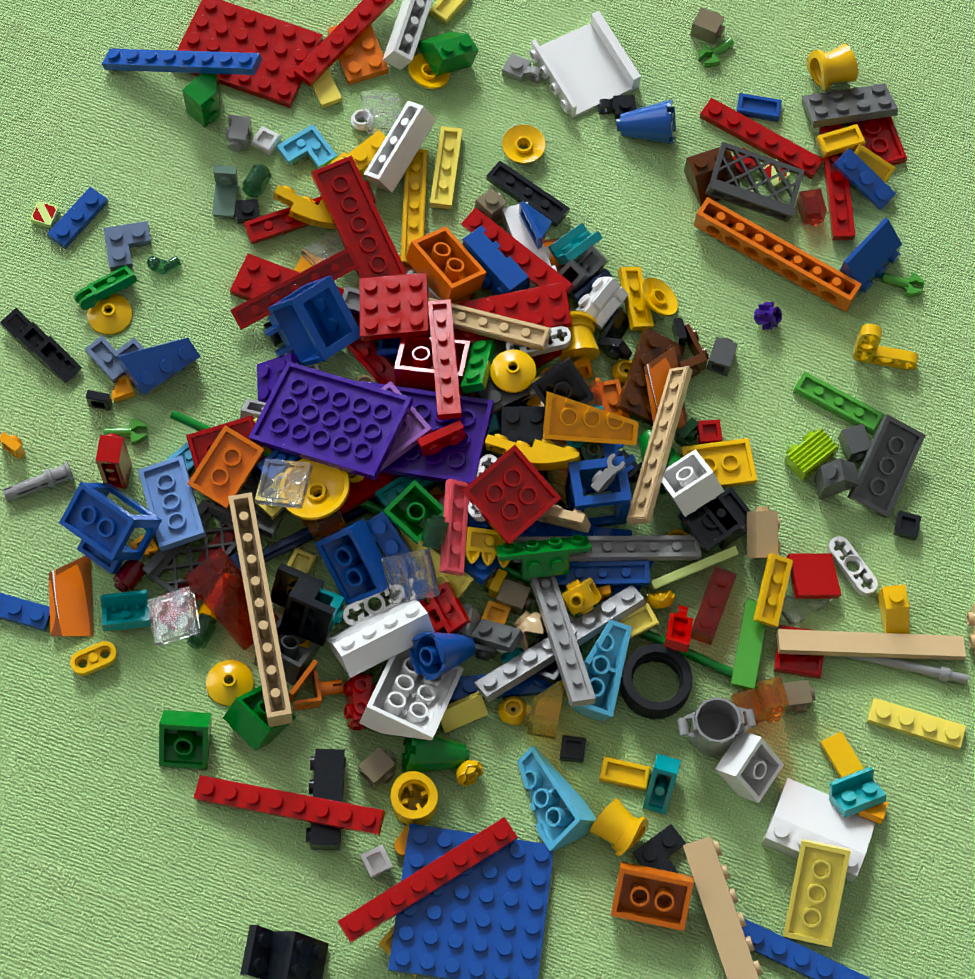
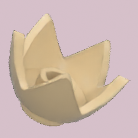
M526 611L514 622V625L521 629L524 634L519 642V645L524 650L529 649L530 646L528 632L543 634L544 631L547 633L541 613L533 612L530 614Z

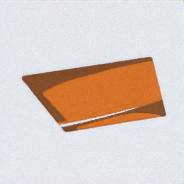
M675 347L670 348L644 366L653 425L669 369L678 368ZM684 403L677 428H682L687 423Z
M83 556L49 572L51 636H93L91 559L87 556Z

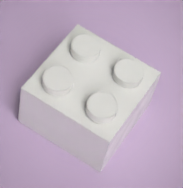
M696 449L667 467L661 482L685 517L724 492L715 474Z
M742 732L737 735L715 770L738 796L759 803L784 764L762 737Z

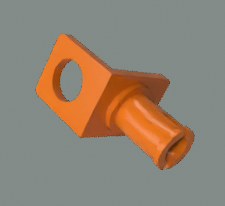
M317 670L313 671L312 683L315 698L295 700L293 702V711L320 708L322 696L343 694L342 679L321 682L318 679Z

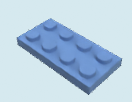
M180 455L139 469L138 472L149 511L162 519L155 533L161 552L206 537L193 488L187 485L190 477L183 456Z

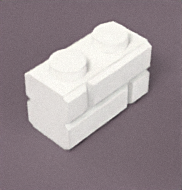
M612 277L598 278L592 285L593 290L579 300V307L576 309V311L585 312L594 317L597 321V328L600 329L628 296V293Z

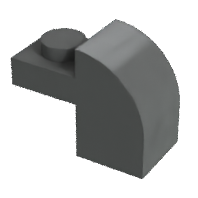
M591 245L577 261L570 260L558 273L573 284L574 287L570 291L574 292L599 273L609 260L596 246Z

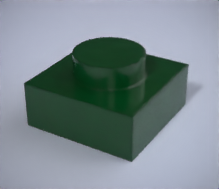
M691 418L677 432L675 442L681 447L686 442L691 443L698 435L697 428L699 423Z

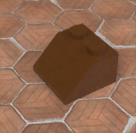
M720 147L686 158L684 172L700 207L707 197L714 201L722 200L705 194ZM725 149L723 156L727 163L734 161L731 152ZM735 163L729 167L733 175L737 177L738 173ZM726 169L718 172L717 180L723 182L731 180Z

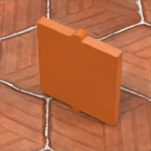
M316 660L312 661L288 694L290 703L310 679L313 671L316 670L318 666Z

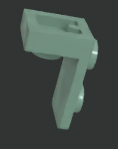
M214 165L215 192L213 217L234 218L238 189L237 167Z

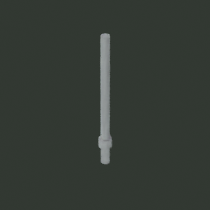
M843 656L937 677L938 680L944 682L951 680L967 684L969 678L967 674L954 672L950 668L942 666L936 668L895 658Z

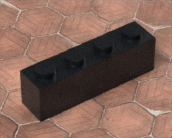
M315 749V756L310 758V771H314V780H309V794H313V797L343 802L345 750ZM311 823V827L306 828V842H310L311 850L340 851L341 829Z

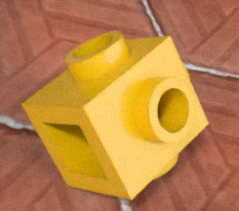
M591 577L581 582L578 579L566 585L567 589L562 594L565 607L571 611L572 615L579 612L581 615L590 612L594 609L593 605L597 604L602 598Z

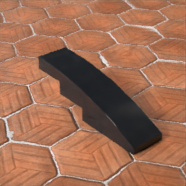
M17 308L0 322L1 327L65 384L82 369L51 336L48 337Z

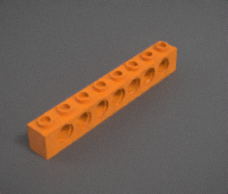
M709 197L706 198L696 213L694 222L696 228L839 309L847 312L857 297L862 285L860 282Z

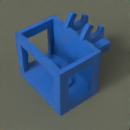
M331 275L305 284L268 308L272 315L268 318L272 326L264 331L265 335L269 337L278 332L284 345L275 350L276 355L280 357L285 353H294L297 355V363L299 365L309 366L325 361L360 338V329Z
M601 443L598 459L568 463L565 494L570 511L576 509L584 512V508L614 505L615 515L588 518L591 526L605 527L627 523L626 519L632 501L627 474L633 470L632 463L635 462V457L633 454L626 459L622 456V452L618 450L623 448L624 444ZM614 453L617 456L613 460L614 466L620 465L622 461L626 463L625 468L617 473L615 479L604 491H611L612 493L586 496V494L597 493L591 487L593 483L591 480L598 471L601 470L603 472L605 468H608L607 459L611 454Z
M80 482L59 524L82 539L77 547L78 551L109 573L116 574L123 560H141L162 519L110 483ZM109 492L142 515H131L108 499ZM134 528H148L137 550L132 549L126 544Z

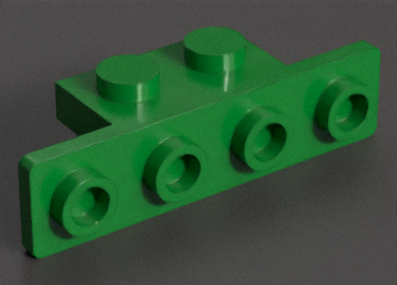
M573 535L567 538L552 537L548 540L540 541L528 540L521 543H510L509 545L503 543L502 545L495 546V552L499 561L521 559L522 579L569 574V554L592 551L588 537L582 535Z

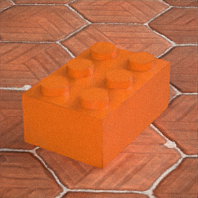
M446 226L411 241L406 260L417 273H427L428 285L441 300L451 299V303L480 290L487 273Z
M621 861L611 907V916L684 931L694 884L693 876Z

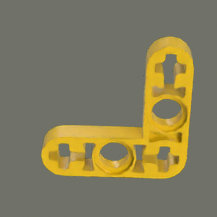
M865 324L861 327L853 350V358L855 360L905 370L917 368L919 358L917 353L879 346L882 328L875 324Z

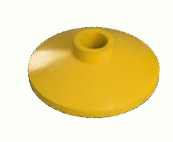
M422 54L415 55L408 65L411 78L425 88L438 89L445 86L449 81L450 73L436 76Z
M516 125L504 134L502 149L511 161L519 164H529L535 162L543 155L545 138L533 126Z
M647 278L642 282V297L653 311L663 316H671L677 311V298L667 284L657 278Z
M112 294L107 299L97 301L95 307L89 308L87 319L92 329L103 335H115L129 326L132 320V308L124 297ZM107 309H112V312L106 313L105 311Z
M504 351L497 355L491 364V379L502 391L508 393L524 391L531 386L530 382L536 377L535 362L523 351ZM514 365L517 366V369L510 370L509 367Z
M236 660L219 662L209 671L206 679V688L209 696L216 703L223 706H231L237 697L253 690L254 679L250 669L242 662ZM232 677L234 681L231 684H227L225 679Z

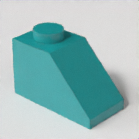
M657 754L642 808L666 815L681 760Z

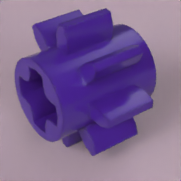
M774 302L759 304V308L754 312L756 324L762 325V330H771L773 327H778V323L782 320L781 309L774 307Z

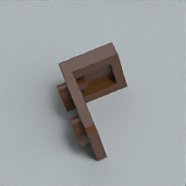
M689 323L684 324L687 333L686 342L694 357L679 362L678 367L689 366L693 370L692 378L698 375L700 371L706 369L709 356L704 347L701 348L696 330L692 329Z

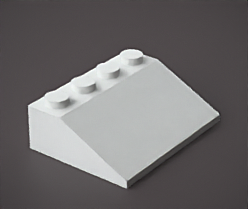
M406 597L402 603L327 637L326 643L351 678L411 648L414 644L412 639L417 634L435 631L427 611L420 602Z
M411 648L389 658L359 723L381 734L432 740L464 668L457 666L437 679L425 680L424 678L426 677L415 672L410 661L409 650Z
M787 778L762 845L795 859H798L802 839L851 849L845 880L853 882L858 876L876 822L858 816L859 812L844 818L831 803L828 794Z

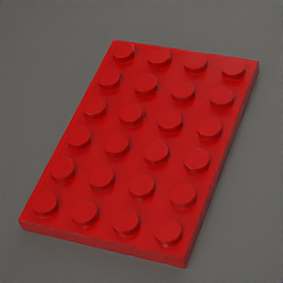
M202 0L177 51L260 53L263 60L255 75L218 74L219 84L291 108L303 83L302 80L294 75V69L322 42L323 34L224 0ZM190 73V74H193V75L198 76V75L201 74V73Z

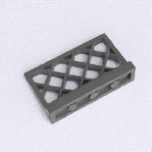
M722 142L705 194L787 222L794 215V205L804 170ZM725 149L733 152L736 160L727 163L723 156ZM748 157L753 159L757 167L749 171L743 162ZM738 162L744 173L735 177L729 166ZM766 165L774 166L777 174L768 178L763 167ZM726 169L731 180L727 182L717 180L718 172ZM759 169L764 181L755 185L750 173ZM787 172L797 174L795 183L789 185L783 174ZM746 176L751 187L747 189L740 188L737 180ZM780 177L784 188L775 191L770 181ZM766 183L772 194L763 196L757 187ZM786 190L791 198L789 204L781 202L777 194Z
M202 500L198 505L206 537H204L205 546L192 547V542L162 552L159 549L142 568L147 579L151 582H156L185 605H188L225 563V560L237 549L236 540L224 543L223 532H234L233 523L208 512L210 504L205 500ZM212 517L220 521V528L207 530V523ZM221 533L220 544L208 545L207 535ZM222 548V556L219 559L209 560V550ZM206 551V561L193 562L192 552ZM189 553L190 563L177 565L176 558L179 554ZM207 566V573L203 577L194 578V567ZM190 568L191 578L178 580L177 570ZM174 570L173 581L164 582L159 578L165 571ZM191 583L192 590L186 597L179 593L178 585Z

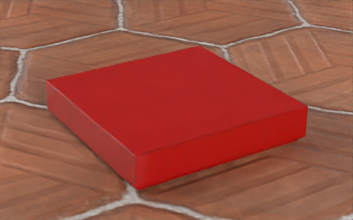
M832 553L788 554L786 558L793 560L790 576L796 599H838L841 596Z
M779 625L778 628L788 630H810L785 625ZM776 644L773 672L820 679L824 655L778 654V646Z

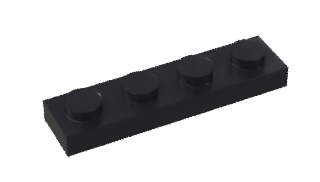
M500 160L486 175L487 181L518 202H528L531 207L551 220V224L555 227L569 213L570 208Z

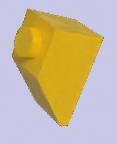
M906 585L882 587L877 597L884 633L909 634V601Z

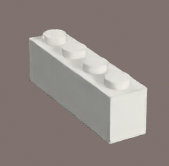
M432 0L402 1L383 61L402 70L413 60Z
M410 101L406 103L364 172V175L377 188L393 193L434 125L436 119L424 106Z
M519 204L503 208L502 221L506 232L551 266L549 260L551 259V254L548 246L544 247L543 244L541 248L537 249L519 215ZM555 265L551 266L554 270L557 271ZM528 280V289L538 287Z

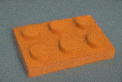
M372 25L338 58L348 85L389 73L387 63L383 61L384 56ZM337 26L328 28V34H330Z
M225 425L187 485L228 510L230 507L228 496L239 493L265 452V449Z

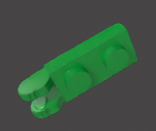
M125 265L80 289V291L74 294V300L81 309L88 310L95 307L97 301L107 299L112 294L129 288L131 284L137 282V278L128 266Z

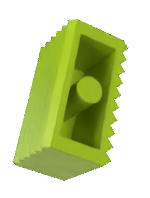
M821 428L816 432L811 430L803 437L802 440L804 442L799 446L794 444L786 451L787 456L784 462L802 481L811 476L820 466L831 460L839 449L838 445Z

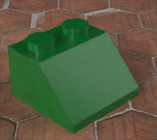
M453 31L419 40L417 48L436 76L471 67L479 51L468 33Z
M201 73L182 91L186 112L205 128L210 123H214L220 115V84L218 74Z
M414 480L383 510V513L412 541L418 544L443 522L444 507Z
M261 686L237 697L223 717L230 727L255 751L268 745L290 725L268 726ZM292 714V720L294 721L296 717Z
M164 710L159 723V766L207 770L211 742L212 713Z

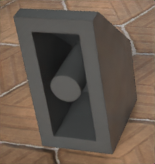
M841 458L820 466L814 478L819 500L859 485L855 464Z

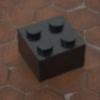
M570 356L530 382L544 406L546 405L547 391L584 404L595 399V394Z

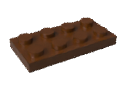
M645 328L638 342L616 408L653 426L644 366L672 347H675L679 366L685 347L649 328Z

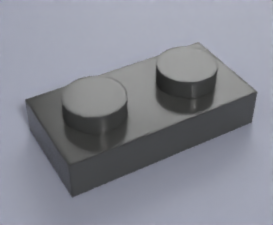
M483 618L471 634V638L475 643L510 653L515 650L524 636L521 629Z

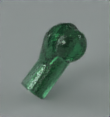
M150 256L147 259L149 269L160 274H167L182 265L177 256L167 261L156 256Z

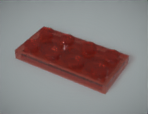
M220 547L183 578L244 651L254 641L242 573ZM273 611L276 624L280 618Z

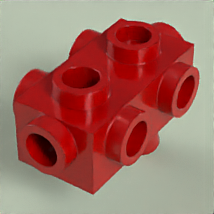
M363 672L349 678L345 682L343 689L344 696L347 698V704L344 707V718L347 720V727L354 731L366 729V726L359 722L378 684H372V675H364Z

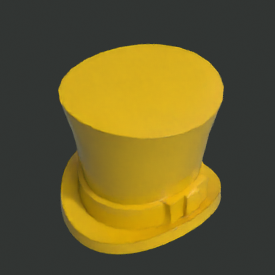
M842 44L827 53H824L822 50L812 51L807 58L808 72L823 91H827L828 87L832 86V83L855 82L857 80V61L853 51L847 44Z
M570 312L573 326L566 328L570 330L571 343L567 348L562 349L559 359L563 361L570 356L573 362L587 356L592 361L600 354L593 335L595 328H597V321L585 312ZM559 334L561 337V341H564V337H562V335Z
M416 771L403 773L395 780L391 789V803L394 813L402 823L408 826L409 824L425 825L435 815L437 809L438 792L436 786L423 773Z
M616 798L594 821L590 833L613 844L612 848L616 850L615 854L619 857L645 835L649 823L643 816L639 819L634 817L619 798Z

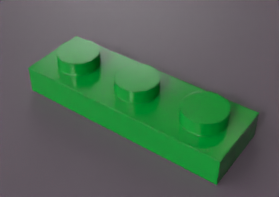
M493 339L472 343L461 383V389L464 394L486 389L496 349Z

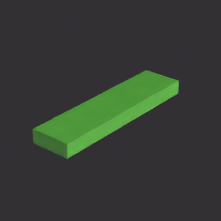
M805 371L793 390V393L855 426L863 424L866 432L872 435L884 416L878 410Z
M746 599L730 686L753 692L766 625L753 621L757 602Z

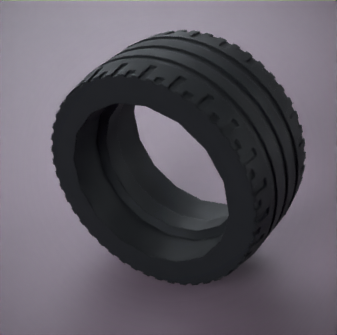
M648 644L635 650L624 663L620 681L621 694L627 706L637 715L649 719H664L672 716L684 706L692 688V672L685 657L679 651L664 647L663 644ZM652 661L661 662L671 667L679 679V689L676 695L670 700L663 702L649 701L640 696L633 685V674L641 664Z

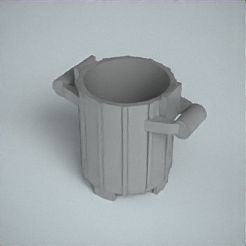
M713 697L703 701L696 712L677 719L680 737H689L694 748L710 757L719 756L727 752L738 734L747 731L749 728L756 727L753 709L737 707L726 698ZM743 713H744V715H745L746 726H744L745 721H744ZM687 720H690L691 722L690 733L688 729Z

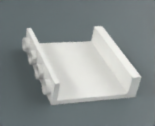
M600 11L591 14L590 24L544 45L539 46L536 40L531 42V51L529 53L532 61L538 63L542 77L548 79L552 93L555 96L558 95L561 100L562 109L564 112H568L571 118L598 107L600 99L612 100L613 96L624 95L640 86L641 76Z

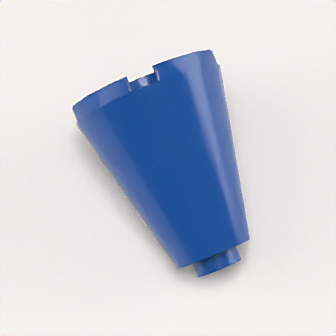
M666 100L622 113L616 121L617 131H621L622 136L668 144L675 143L676 137H672V131H676L675 107H670L673 104V100Z
M422 632L412 639V642L414 641L413 648L409 650L410 661L415 672L426 677L424 678L425 680H433L471 658L475 654V642L469 635Z

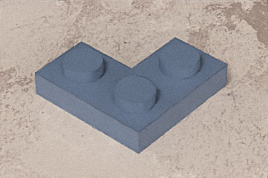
M148 221L104 228L110 271L117 270L125 265L128 268H133L130 248L151 245Z
M101 336L86 347L85 352L113 383H116L126 373L114 356L144 349V347L135 338H132L116 351Z

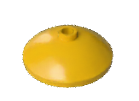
M301 459L293 464L284 474L280 484V497L285 508L292 515L305 520H318L332 515L345 503L350 491V480L346 471L307 459Z

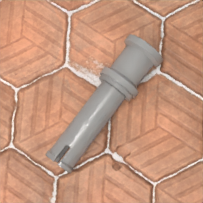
M65 461L63 465L51 470L47 468L43 471V474L3 488L2 490L7 502L46 487L55 488L56 484L66 480H75L68 462Z

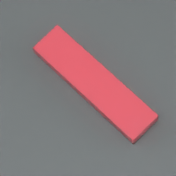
M448 479L445 486L439 572L462 576L464 575L469 500L461 491L468 483Z

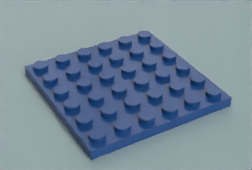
M409 824L401 881L477 833ZM515 840L396 915L388 971L438 979H538L554 851L550 852L544 843Z

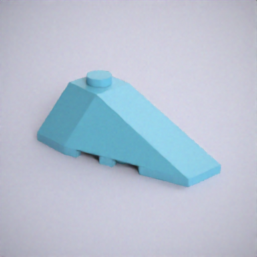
M609 620L584 661L596 700L594 704L572 707L580 715L598 721L613 717L632 630L631 626Z
M532 745L517 762L524 786L529 790L532 801L529 804L531 811H535L538 824H536L538 834L549 851L552 852L582 838L591 829L596 817L581 796L539 749Z

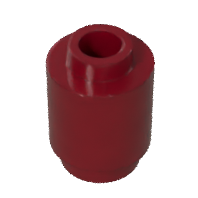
M126 560L113 577L114 587L121 592L133 591L145 575L142 570L145 565L139 560Z

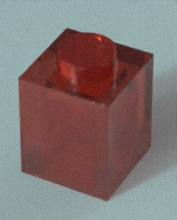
M821 188L800 191L796 203L802 225H817L824 222L827 209Z

